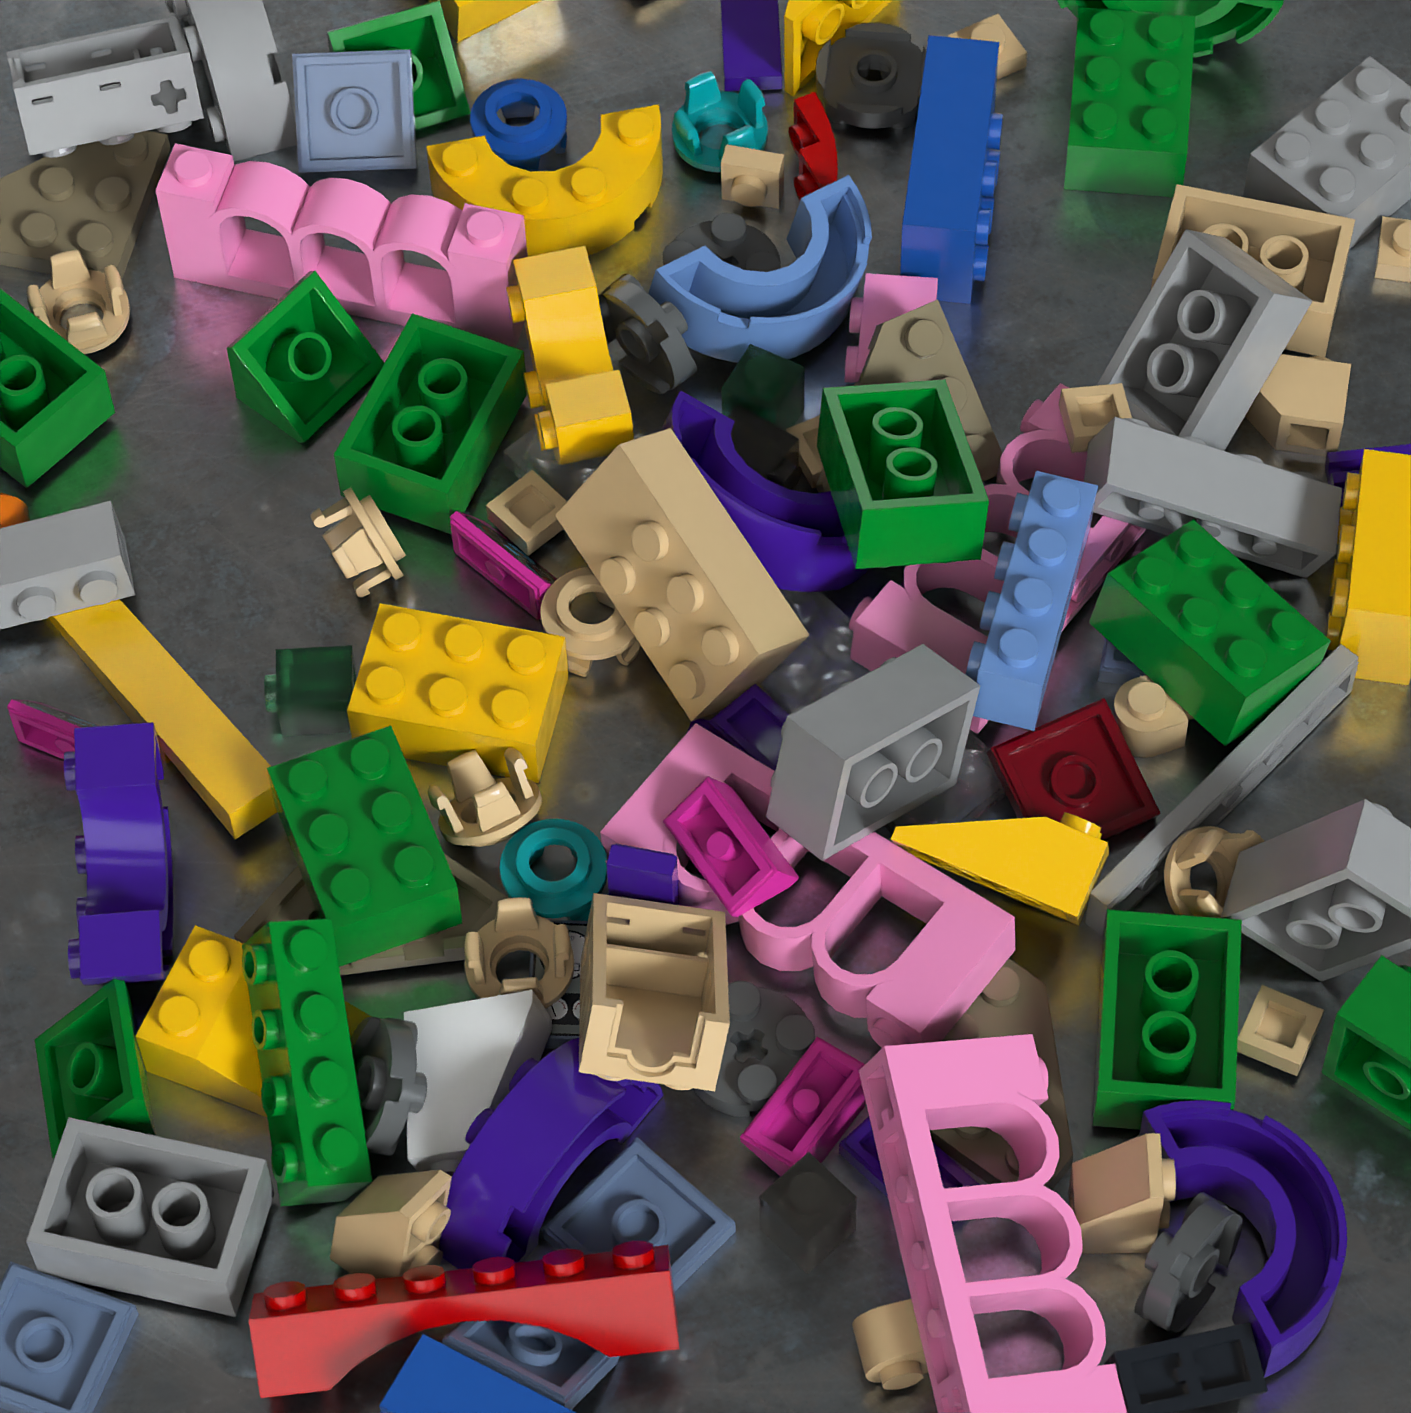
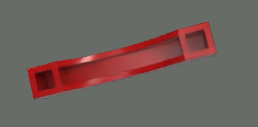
M637 1240L618 1244L611 1252L584 1255L578 1249H560L547 1253L542 1257V1260L514 1263L511 1258L491 1257L480 1260L472 1268L444 1271V1268L441 1266L423 1265L411 1268L404 1272L403 1276L375 1279L371 1274L355 1273L342 1276L330 1285L305 1287L303 1283L297 1281L273 1284L262 1293H254L249 1315V1327L260 1398L331 1390L352 1368L386 1345L425 1329L463 1321L503 1320L540 1326L578 1339L608 1357L679 1349L678 1319L669 1246H653L650 1242Z

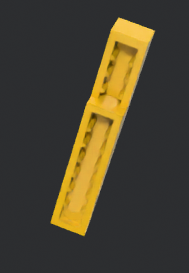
M120 599L103 605H95L48 617L134 724L154 723L162 759L166 764L172 761L234 839L239 838L277 813L267 768L271 767V765Z

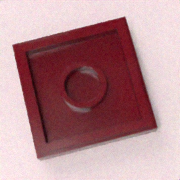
M1105 698L1035 728L1034 731L1030 730L993 746L986 752L1017 818L1048 817L1060 822L1064 812L1101 827L1100 833H1102L1100 839L1106 841L1151 821L1161 814Z

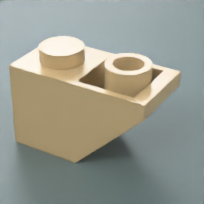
M1281 354L1245 417L1275 450L1326 457L1327 452L1338 451L1344 421L1351 364L1335 362L1319 356L1301 357Z
M1146 1133L1072 1163L1068 1197L1069 1206L1073 1209L1081 1227L1083 1248L1081 1254L1149 1253L1157 1238L1158 1228H1169L1170 1201L1175 1200L1176 1191L1174 1159H1162L1160 1133Z
M442 1170L378 1176L336 1217L330 1260L351 1274L367 1273L373 1275L375 1279L403 1276L404 1272L418 1266H439L443 1257V1252L438 1249L441 1233L451 1215V1210L446 1206L452 1177Z

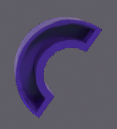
M680 391L661 431L669 428L672 429L779 589L798 592L839 590L856 582L869 570V568L855 569L831 491L813 494L790 490L767 480L749 467L735 450L731 437L735 421L685 392Z
M154 723L74 728L75 751L64 752V777L67 791L76 790L80 804L84 835H76L75 860L78 874H87V896L77 897L76 901L79 938L69 939L70 976L72 979L80 978L85 986L107 984L113 979L123 980L125 983L166 980L170 972V965H163L162 957L173 956L174 879L168 806H162L158 781L164 780V770Z
M579 1037L562 1044L540 1062L534 1058L526 1060L512 1077L508 1088L509 1093L494 1111L491 1108L483 1110L474 1119L466 1133L465 1141L470 1146L452 1176L446 1206L451 1210V1215L441 1233L438 1248L443 1252L442 1258L457 1269L472 1268L476 1262L491 1257L511 1258L514 1263L524 1262L537 1247L539 1232L545 1216L560 1189L574 1170L594 1149L605 1141L614 1139L623 1144L663 1097L660 1085L658 1083L629 1079L610 1081L602 1079L597 1075L579 1073Z
M1206 1100L1180 1101L1143 1111L1139 1136L1146 1133H1160L1162 1159H1174L1176 1177L1174 1201L1196 1197L1199 1193L1204 1192L1243 1213L1261 1234L1268 1261L1259 1274L1239 1287L1232 1321L1234 1325L1250 1322L1264 1378L1290 1364L1307 1349L1324 1325L1332 1307L1347 1249V1222L1344 1206L1335 1182L1321 1159L1297 1134L1267 1115L1261 1120L1249 1114L1231 1110V1103Z

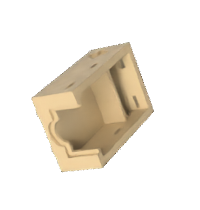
M593 893L580 959L579 1073L597 1075L602 1079L610 1081L629 1079L664 1084L675 1090H690L694 1088L715 1091L730 1025L725 912Z

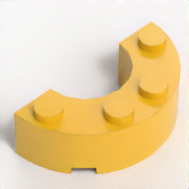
M659 104L601 114V133L593 149L577 163L555 171H528L511 166L493 153L485 136L426 146L433 196L447 201L463 210L465 203L524 215L528 257L580 246L586 247L589 256L612 246L634 230V221L644 212L646 207L652 208L661 186L663 174Z
M580 246L515 259L513 264L517 285L506 287V293L513 323L524 321L534 371L524 372L523 374L530 408H543L542 412L534 414L541 451L553 449L558 465L608 456L619 444L634 440L633 423L620 370L613 371L603 327L597 287L586 247Z

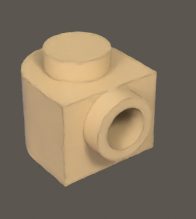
M1147 675L1127 681L1119 688L1115 695L1113 716L1134 757H1154L1185 747L1188 720L1193 719V717Z
M912 1299L876 1307L859 1315L853 1321L852 1327L865 1377L868 1381L882 1383L883 1388L886 1390H898L920 1382L923 1379V1374L929 1373Z

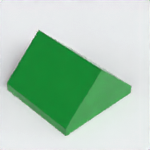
M440 0L327 32L329 52L411 49L415 130L471 114Z
M315 270L309 271L227 347L236 398L298 442H305L368 383L385 363Z
M111 980L34 1039L52 1158H55L69 1117L156 1136L145 1066L135 1037L139 1030L125 981Z

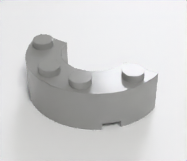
M165 0L169 13L175 12L177 19L182 18L185 26L183 33L192 62L199 60L203 62L214 102L213 107L205 109L214 142L225 140L229 154L233 155L234 162L297 145L293 108L286 81H281L274 55L278 51L262 0Z

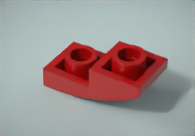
M815 91L794 99V125L788 129L790 142L796 155L799 157V175L793 179L799 201L802 197L838 180V156L834 134L824 107Z

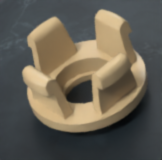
M79 250L64 251L51 256V279L40 289L37 285H29L27 287V301L30 312L83 354L99 351L112 344L123 333L130 317L128 297L117 268L114 265H109L105 267V273L89 270ZM77 304L95 305L104 315L102 320L97 312L68 318L67 329L61 326L60 321L64 312Z
M350 487L343 491L345 498L324 511H321L320 508L312 512L311 519L318 528L325 527L342 519L322 536L346 578L359 575L358 573L368 570L353 582V589L357 596L364 597L371 594L368 589L391 576L395 580L404 576L396 561L405 557L406 554L372 497L368 495L359 501Z
M589 567L579 568L564 574L546 591L540 612L544 633L565 637L569 672L586 677L591 669L593 660H602L616 655L621 664L628 666L636 658L642 646ZM595 592L598 602L613 608L614 612L607 620L601 623H582L574 618L570 612L572 600L581 594Z
M510 747L504 753L510 777L495 780L475 750L466 752L447 762L456 798L449 802L437 785L428 787L430 803L441 812L438 826L446 841L461 846L484 847L495 845L511 838L537 814L542 804V796L537 784L526 778L523 770L527 769L528 765L518 750Z
M1214 826L1193 828L1178 837L1167 855L1164 868L1165 891L1176 915L1220 918L1239 852L1264 842V839L1253 830H1246L1245 833H1229L1222 828ZM1205 861L1212 866L1217 878V892L1214 897L1209 891L1191 888L1190 871L1192 866Z
M514 897L499 900L497 902L495 919L484 925L478 932L466 933L464 943L465 973L468 985L477 999L533 990L546 1009L556 1003L567 991L574 974V954L568 929L564 924L556 925L550 920L536 915L530 898ZM518 950L529 951L536 954L542 960L545 968L544 976L539 981L537 977L505 979L500 983L496 975L497 965L510 952Z

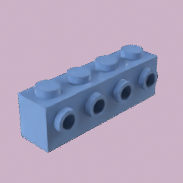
M1036 471L1029 495L1017 493L1008 530L1018 532L1015 544L1004 541L1002 543L994 579L1004 581L1001 593L988 592L980 629L989 631L986 644L974 641L965 674L980 685L973 716L1032 731L1035 730L1088 539L1098 485Z

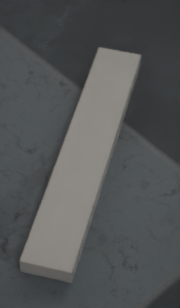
M1340 644L1091 891L1085 923L1099 935L1103 936L1107 909L1132 911L1164 879L1166 858L1178 837L1193 828L1203 826L1216 827L1352 691L1359 663L1357 662L1358 656Z

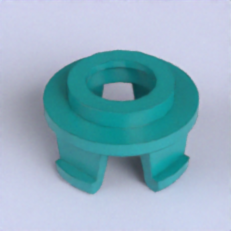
M712 71L696 75L685 83V102L674 113L672 122V141L681 158L698 169L709 172H721V161L726 144L764 150L768 140V123L762 111V107L766 106L765 99L761 90L752 80L747 79L741 84L739 94L719 91ZM720 124L728 125L735 129V131L723 136L720 149L704 146L699 140L701 133L709 126Z
M566 819L536 821L519 830L506 844L500 859L502 886L509 898H530L534 911L538 916L544 918L567 917L568 920L588 921L593 893L601 894L607 881V854L599 838L591 830L577 822ZM560 845L570 849L572 855L578 861L576 868L568 877L558 881L542 880L530 869V865L543 855L545 846Z

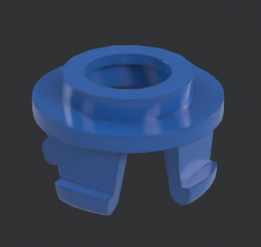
M530 79L505 80L487 88L474 102L470 114L473 136H485L493 153L509 165L528 171H539L541 155L553 148L557 154H563L566 151V106L560 95L548 85ZM535 106L540 109L536 119L523 126H510L503 123L497 116V111L500 108L505 119L533 117Z

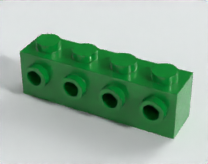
M332 918L268 922L242 945V970L245 981L248 984L252 1011V1037L258 1052L262 1079V1105L268 1120L272 1147L271 1166L274 1178L277 1181L280 1207L345 1201L370 1184L372 1176Z

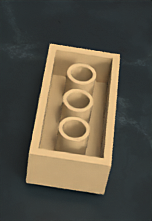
M671 428L619 444L555 514L691 722L723 710L752 685L757 684L759 686L809 636V633Z

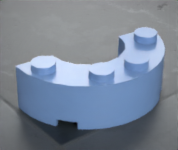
M849 175L802 197L786 239L796 257V261L787 267L769 272L743 270L722 261L704 245L656 269L648 294L659 305L668 301L677 307L688 325V330L682 334L687 347L704 355L731 362L755 364L783 361L806 353L824 342L840 326L848 313L851 299L856 294L867 266L872 230L864 199Z

